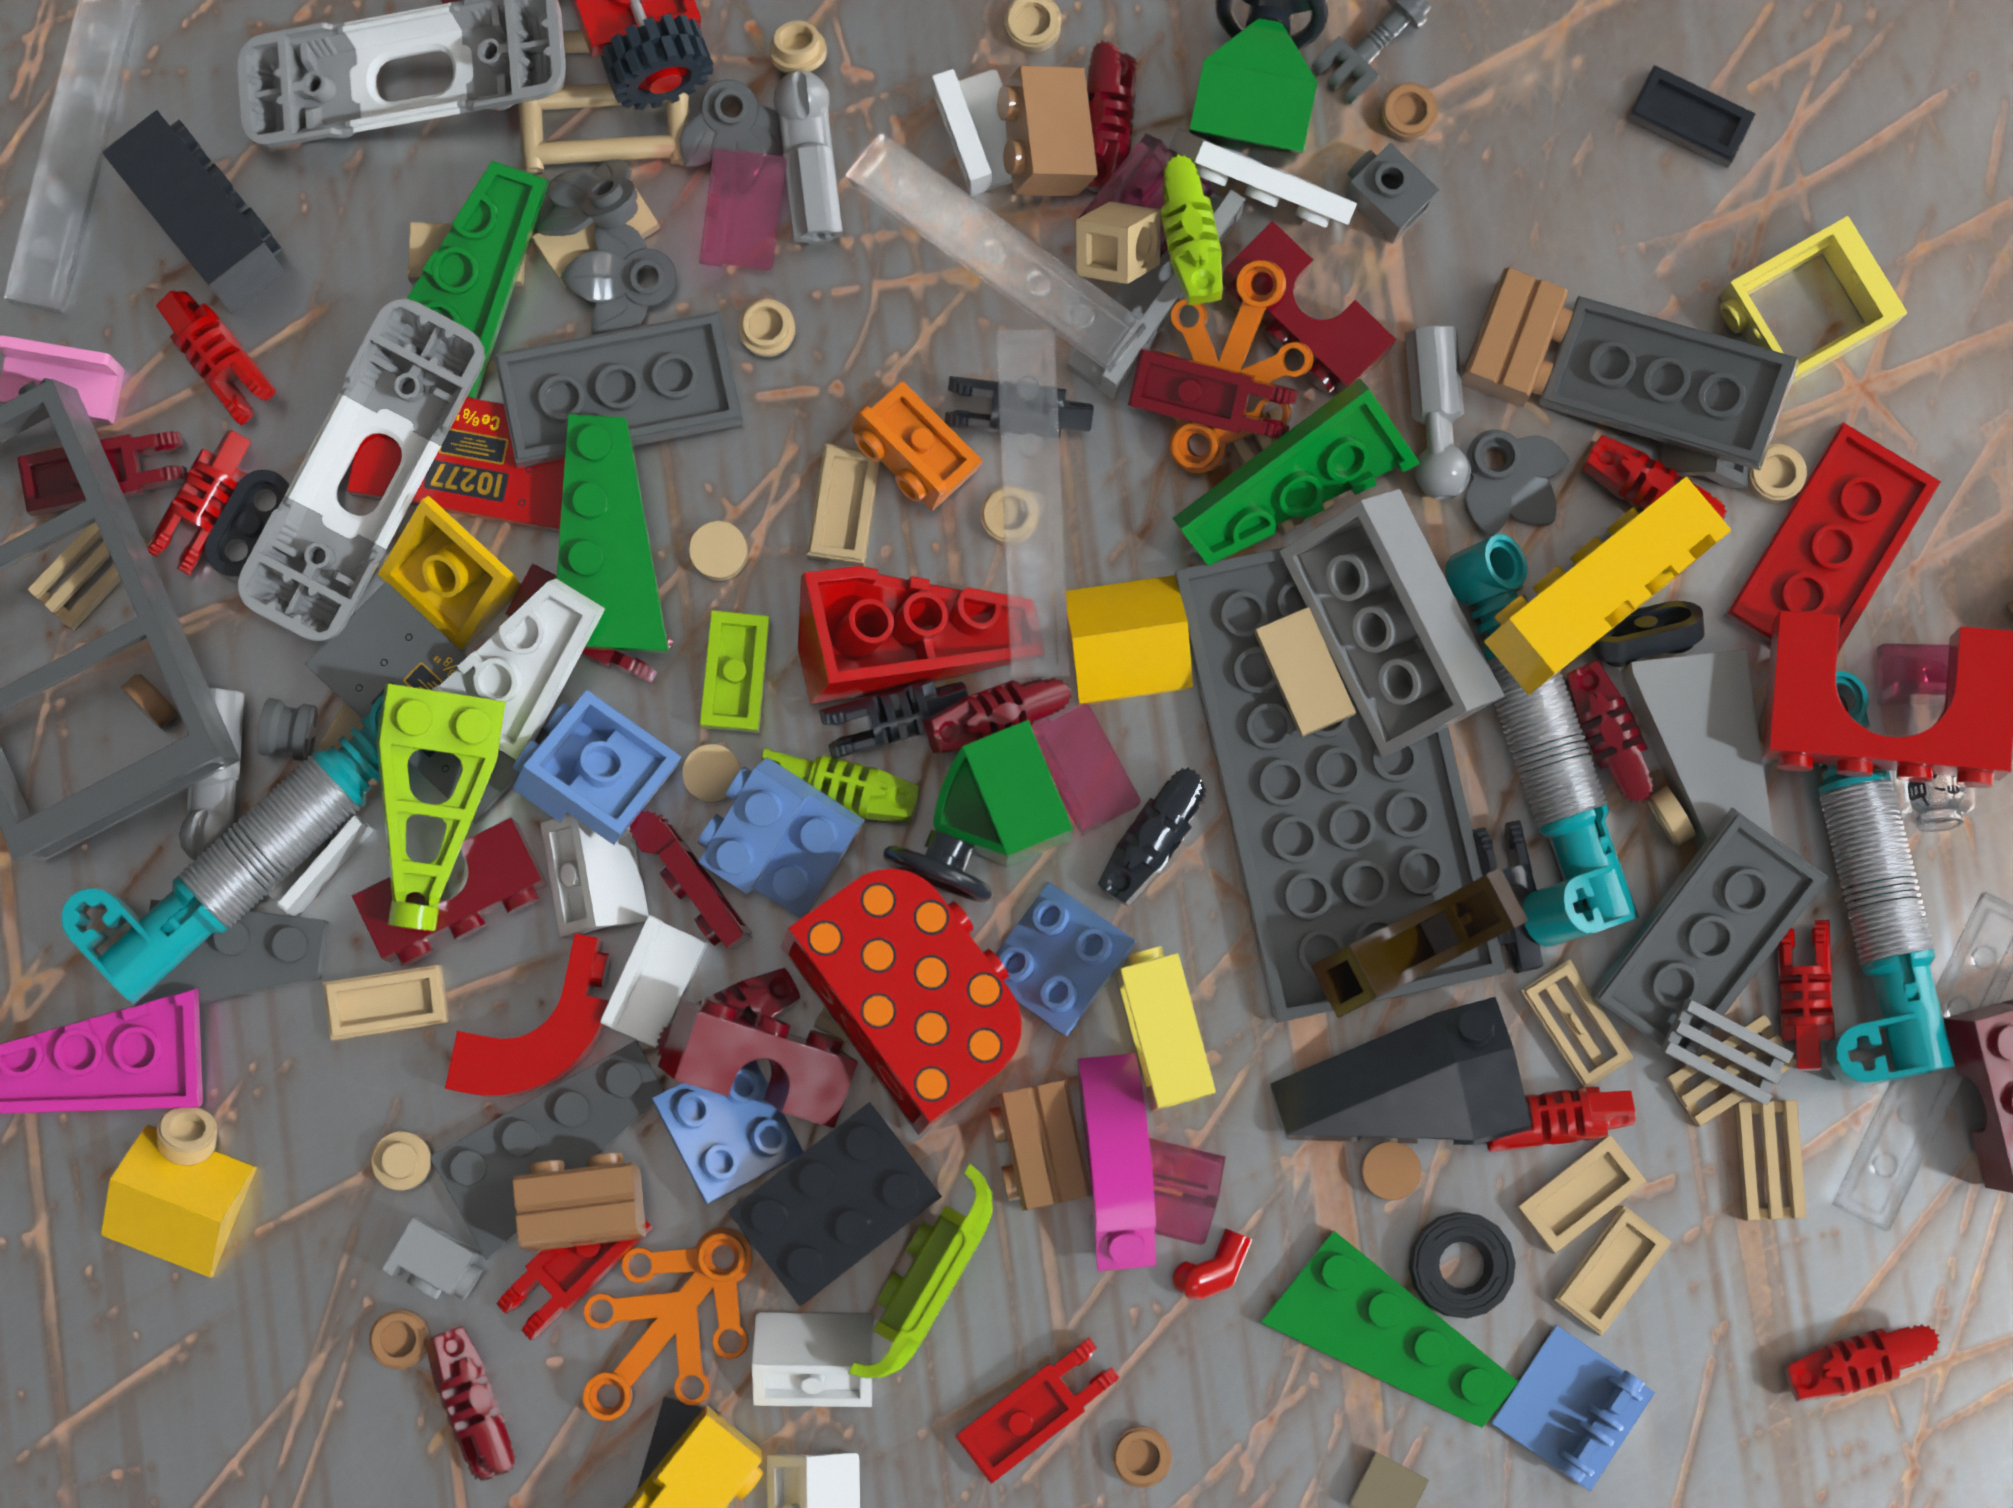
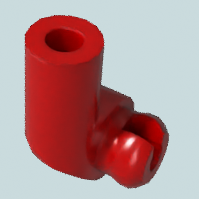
M1225 1228L1213 1259L1197 1265L1184 1261L1176 1267L1172 1276L1174 1288L1178 1292L1185 1293L1188 1299L1200 1301L1230 1289L1237 1279L1252 1239Z

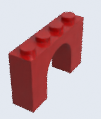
M1780 610L1773 620L1762 759L1777 760V768L1788 771H1812L1813 763L1837 765V774L1852 777L1872 776L1873 769L1897 771L1896 779L1906 782H1932L1933 774L1956 776V785L1970 788L1993 787V780L2000 781L2011 772L2013 749V631L1960 626L1949 638L1945 702L1936 723L1929 729L1916 735L1888 737L1871 732L1858 724L1845 710L1839 698L1836 687V665L1840 615Z

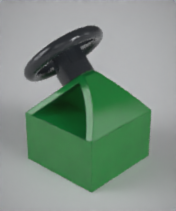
M1216 0L1217 19L1223 30L1232 39L1203 60L1189 132L1296 154L1303 153L1318 82L1299 50L1309 46L1323 32L1328 20L1327 0H1243L1249 5L1245 27L1239 23L1232 9L1233 0ZM1311 11L1308 24L1301 31L1290 35L1294 14Z
M1029 720L962 746L942 783L933 818L935 830L930 831L924 847L927 848L925 855L892 845L885 848L883 852L884 860L896 869L909 871L922 877L934 887L972 901L984 903L991 899L992 889L983 881L964 872L973 851L1004 867H1008L1070 842L1074 830Z

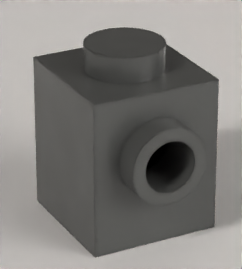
M1390 142L1378 155L1372 150L1367 151L1347 173L1352 180L1350 181L1345 198L1357 203L1356 209L1394 244L1433 205L1440 189Z

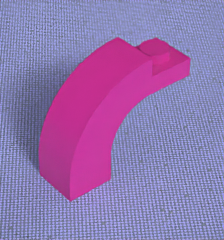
M1136 1053L1077 1058L1080 1109L1090 1173L1097 1271L1157 1266L1155 1246L1156 1211L1152 1162L1143 1088Z

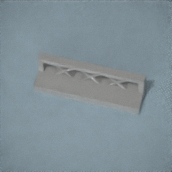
M1202 185L1203 195L1208 197L1212 204L1221 246L1240 219L1245 198L1230 190L1225 199ZM1163 227L1160 229V265L1134 281L1121 285L1067 363L1069 371L1113 400L1136 369L1140 350L1151 347L1170 320L1173 306L1185 298L1171 264Z

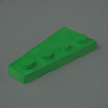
M491 161L452 222V228L438 250H434L422 269L424 270L406 298L416 301L468 328L479 337L484 347L485 360L468 394V397L474 399L477 398L549 185V181L545 178L495 161Z
M1359 378L1172 519L1209 566L1274 535L1276 525L1299 516L1305 520L1324 511L1322 503L1349 490L1354 495H1357L1376 486V477L1397 467L1403 473L1421 463L1373 393Z
M568 414L556 579L605 608L584 649L670 654L629 422L626 417Z
M1334 1230L1329 1233L1259 1321L1272 1329L1480 1428H1483L1518 1383L1514 1377Z

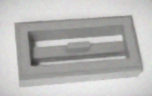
M1687 998L1660 1049L1661 1052L1764 1105H1768L1773 1096L1770 1094L1774 1083L1779 1084L1783 1076L1780 1071L1784 1063L1789 1064L1794 1054ZM1695 1016L1770 1055L1771 1057L1767 1065L1688 1025L1690 1020ZM1682 1036L1761 1076L1757 1085L1754 1086L1679 1047L1678 1044Z

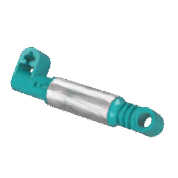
M1496 534L1450 556L1446 563L1445 571L1447 583L1453 595L1460 602L1468 607L1476 606L1477 610L1472 612L1471 616L1473 621L1481 620L1482 624L1476 627L1478 634L1485 633L1488 638L1501 626L1494 617L1519 597L1517 591L1523 589L1528 567L1521 547L1514 539L1505 534ZM1487 638L1480 641L1483 647L1482 652L1505 696L1494 703V706L1497 707L1495 711L1499 712L1498 717L1501 718L1499 722L1503 723L1501 727L1505 729L1503 733L1507 734L1505 738L1508 739L1507 744L1510 745V752L1516 753L1512 757L1517 760L1514 765L1521 766L1518 767L1517 772L1522 773L1519 776L1520 782L1524 783L1523 788L1526 789L1524 793L1528 794L1526 799H1529L1528 804L1532 805L1530 810L1533 811L1532 815L1535 816L1536 826L1539 827L1540 835L1550 839L1564 881L1535 890L1527 895L1523 903V911L1528 919L1524 925L1529 935L1538 944L1551 947L1638 918L1636 906L1605 821L1610 812L1608 805H1606L1608 801L1604 800L1606 797L1602 794L1604 790L1600 789L1602 784H1599L1600 779L1596 778L1598 773L1595 772L1596 768L1593 767L1592 756L1587 755L1589 749L1585 748L1587 745L1583 741L1585 736L1580 735L1583 730L1579 729L1581 724L1577 723L1579 719L1575 717L1577 713L1573 712L1575 708L1572 707L1573 702L1569 701L1571 697L1568 696L1569 691L1566 690L1567 686L1564 685L1565 680L1562 679L1561 670L1531 695H1528L1485 644L1484 641Z
M1836 671L1837 691L1848 704V714L1862 727H1870L1866 711L1869 705V698L1864 683L1854 674L1846 671ZM1820 764L1821 768H1828V770L1822 773L1823 782L1818 788L1819 800L1822 802L1820 805L1823 807V817L1826 818L1825 823L1827 824L1826 828L1829 830L1827 833L1830 835V845L1833 846V857L1836 858L1834 860L1837 863L1836 868L1839 869L1837 871L1840 875L1838 878L1841 880V888L1844 889L1842 894L1847 896L1844 901L1848 903L1846 908L1849 909L1848 918L1851 920V930L1854 931L1852 935L1857 943L1855 947L1858 948L1857 953L1860 954L1858 958L1861 960L1860 964L1862 965L1863 973L1873 979L1882 1020L1858 1024L1838 1034L1828 1048L1827 1065L1831 1074L1840 1083L1850 1087H1866L1953 1068L1955 1064L1930 968L1935 959L1934 946L1932 945L1933 940L1930 939L1932 935L1927 927L1929 925L1926 922L1927 917L1924 916L1926 912L1923 910V900L1920 899L1921 893L1918 892L1920 887L1916 885L1918 879L1914 878L1916 872L1913 871V860L1910 859L1912 855L1909 854L1910 849L1907 848L1909 843L1906 842V832L1903 831L1905 827L1902 825V815L1899 814V804L1896 803L1898 799L1895 797V787L1892 786L1893 781L1891 780L1890 773L1887 770L1873 769V775L1869 777L1844 776L1836 773L1837 765ZM1885 1029L1895 1072L1889 1073L1885 1055L1869 1061L1865 1064L1864 1068L1861 1062H1851L1848 1052L1857 1048V1041L1861 1050H1870L1881 1045L1882 1041L1879 1030Z
M383 695L377 699L371 711L360 720L364 725L360 731L354 725L349 730L353 735L350 740L344 735L338 740L342 745L339 750L332 745L328 750H316L311 756H308V760H303V764H299V768H295V772H290V776H286V780H281V784H277V788H273L272 792H268V796H264V800H259V804H255V808H251L250 812H246V816L239 818V823H234L233 828H228V833L223 832V838L218 837L215 840V844H211L210 848H206V852H202V856H197V860H193V864H188V868H184V872H180L173 879L172 891L144 917L140 918L117 895L100 889H83L68 899L61 914L63 930L75 946L127 1000L136 1004L211 934H224L229 928H232V924H236V920H241V916H245V912H250V908H254V904H258L259 900H263V896H267V890L273 891V886H278V881H283L282 875L289 876L288 871L294 872V867L298 868V863L303 864V859L307 860V855H311L312 851L316 852V847H320V843H325V839H329V835H334V831H338V827H342V823H347V819H351V815H355L356 811L360 812V808L367 803V793L372 789L368 782L372 778L377 783L380 782L377 736ZM90 907L100 910L107 908L108 911L103 915L102 919L108 927L119 929L127 921L132 925V928L102 955L96 949L109 937L102 931L91 928L86 929L91 922L90 916L86 913Z

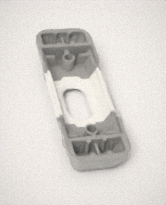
M461 0L339 24H311L254 36L242 46L237 58L240 117L243 131L250 140L263 147H278L328 137L346 139L356 132L484 109L506 110L513 104L539 100L558 93L564 86L566 72L562 15L558 0ZM430 52H444L451 58L453 79L449 87L443 92L395 102H387L378 95L376 77L380 67L385 62Z
M397 299L383 306L375 317L348 368L345 382L279 507L272 512L240 573L238 592L247 607L297 635L316 642L329 641L341 633L346 627L482 369L485 354L484 347L478 336L468 328L416 301ZM381 433L388 435L396 440L401 448L402 459L376 509L368 515L357 516L343 509L338 502L337 490L363 440L372 434Z

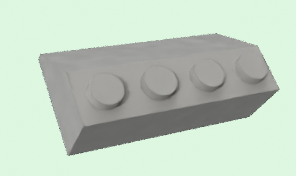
M1400 489L1357 502L1279 551L1306 606L1312 612L1324 642L1382 758L1447 728L1505 697Z

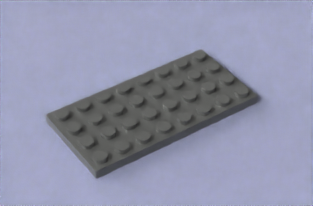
M1285 547L1221 560L1209 566L1202 564L1175 570L1174 573L1188 621L1189 643L1276 1024L1334 1011L1311 965L1483 876L1448 727L1382 758L1336 666L1356 714L1305 737H1300L1254 633L1256 629L1307 608L1279 552ZM1498 937L1369 1003L1506 973Z

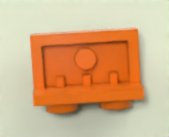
M903 380L872 408L868 405L863 407L857 413L851 431L855 435V442L862 453L874 462L881 461L895 475L896 484L903 494L913 502L919 503L921 501L931 512L980 469L983 462Z

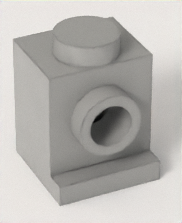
M412 1218L382 1270L391 1276L401 1275L404 1269L411 1274L406 1282L435 1299H438L443 1291L448 1295H455L465 1300L481 1275L482 1269L475 1266L481 1252L423 1218Z

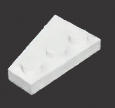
M1179 127L1176 128L1169 145L1171 150L1182 156L1185 155L1187 158H1191V161L1197 163V175L1225 186L1230 176L1248 184L1245 195L1274 207L1277 206L1280 197L1296 203L1299 206L1295 215L1327 228L1330 218L1348 225L1357 203L1337 193L1277 168L1265 166L1261 162L1227 147L1214 145L1196 136V134Z
M558 579L550 580L499 627V630L477 651L472 652L446 680L432 690L506 701L499 750L517 760L524 748L532 740H536L605 608Z

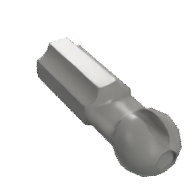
M804 70L791 72L779 82L774 91V105L779 114L793 239L794 242L815 244L843 237L828 115L830 94L827 85L820 77Z
M1432 325L1415 328V330L1405 333L1412 418L1426 426L1427 449L1419 456L1418 461L1421 464L1415 466L1414 474L1418 485L1427 495L1434 499L1445 500L1456 497L1466 488L1471 476V466L1465 454L1454 446L1452 423L1464 414L1457 330L1453 326Z
M209 688L241 760L244 693L236 690ZM240 761L187 788L186 816L182 822L179 839L181 848L192 860H197V856H202V852H206V848H210L211 844H215V840L218 837L223 838V832L228 833V828H233L236 782L240 777Z

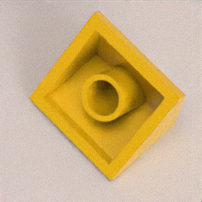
M430 496L421 500L377 574L385 582L387 581L461 651L468 647L511 602L521 585L506 566Z
M1174 575L1062 591L1079 705L1193 689L1188 621Z
M146 1125L110 1178L101 1236L212 1278L257 1167L215 1150L209 1158L198 1164L179 1165L165 1159L158 1151L156 1145L157 1128Z

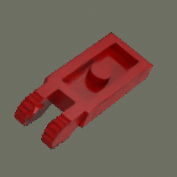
M645 1218L647 1235L654 1226ZM642 1238L542 1250L525 1266L527 1271L505 1291L500 1299H498L496 1305L505 1314H508L522 1305L539 1283L551 1294L552 1298L533 1313L521 1329L523 1334L531 1341L546 1330L561 1315L564 1309L569 1311Z
M1090 1337L1074 1347L1052 1366L1050 1363H1047L955 1435L990 1484L998 1480L1085 1412L1084 1406L1120 1378L1112 1367L1102 1370L1092 1377L1089 1383L1075 1395L1072 1394L1060 1378L1073 1367L1080 1366L1092 1356L1097 1347Z

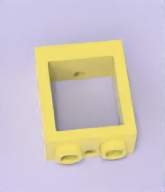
M1849 216L1844 217L1734 279L1719 295L1723 302L1720 305L1722 316L1734 333L1738 334L1741 332L1748 344L1784 354L1749 295L1819 255H1824L1865 323L1800 359L1792 384L1894 327L1908 313Z
M1156 947L1128 955V959L1125 960L1127 967L1120 968L1116 975V980L1151 1110L1167 1108L1216 1093L1179 954L1164 956L1162 947Z

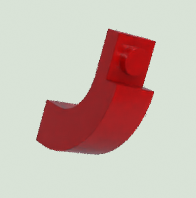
M574 934L560 1000L551 1016L537 1029L515 1038H492L457 1031L445 1089L484 1097L520 1096L548 1087L575 1070L596 1047L607 1027L601 1024L600 1021L609 1000L592 997L594 986L604 987L609 968L610 954L602 952L603 941L597 937Z

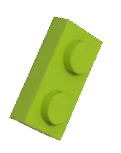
M711 611L700 718L701 728L759 733L770 629L769 616Z

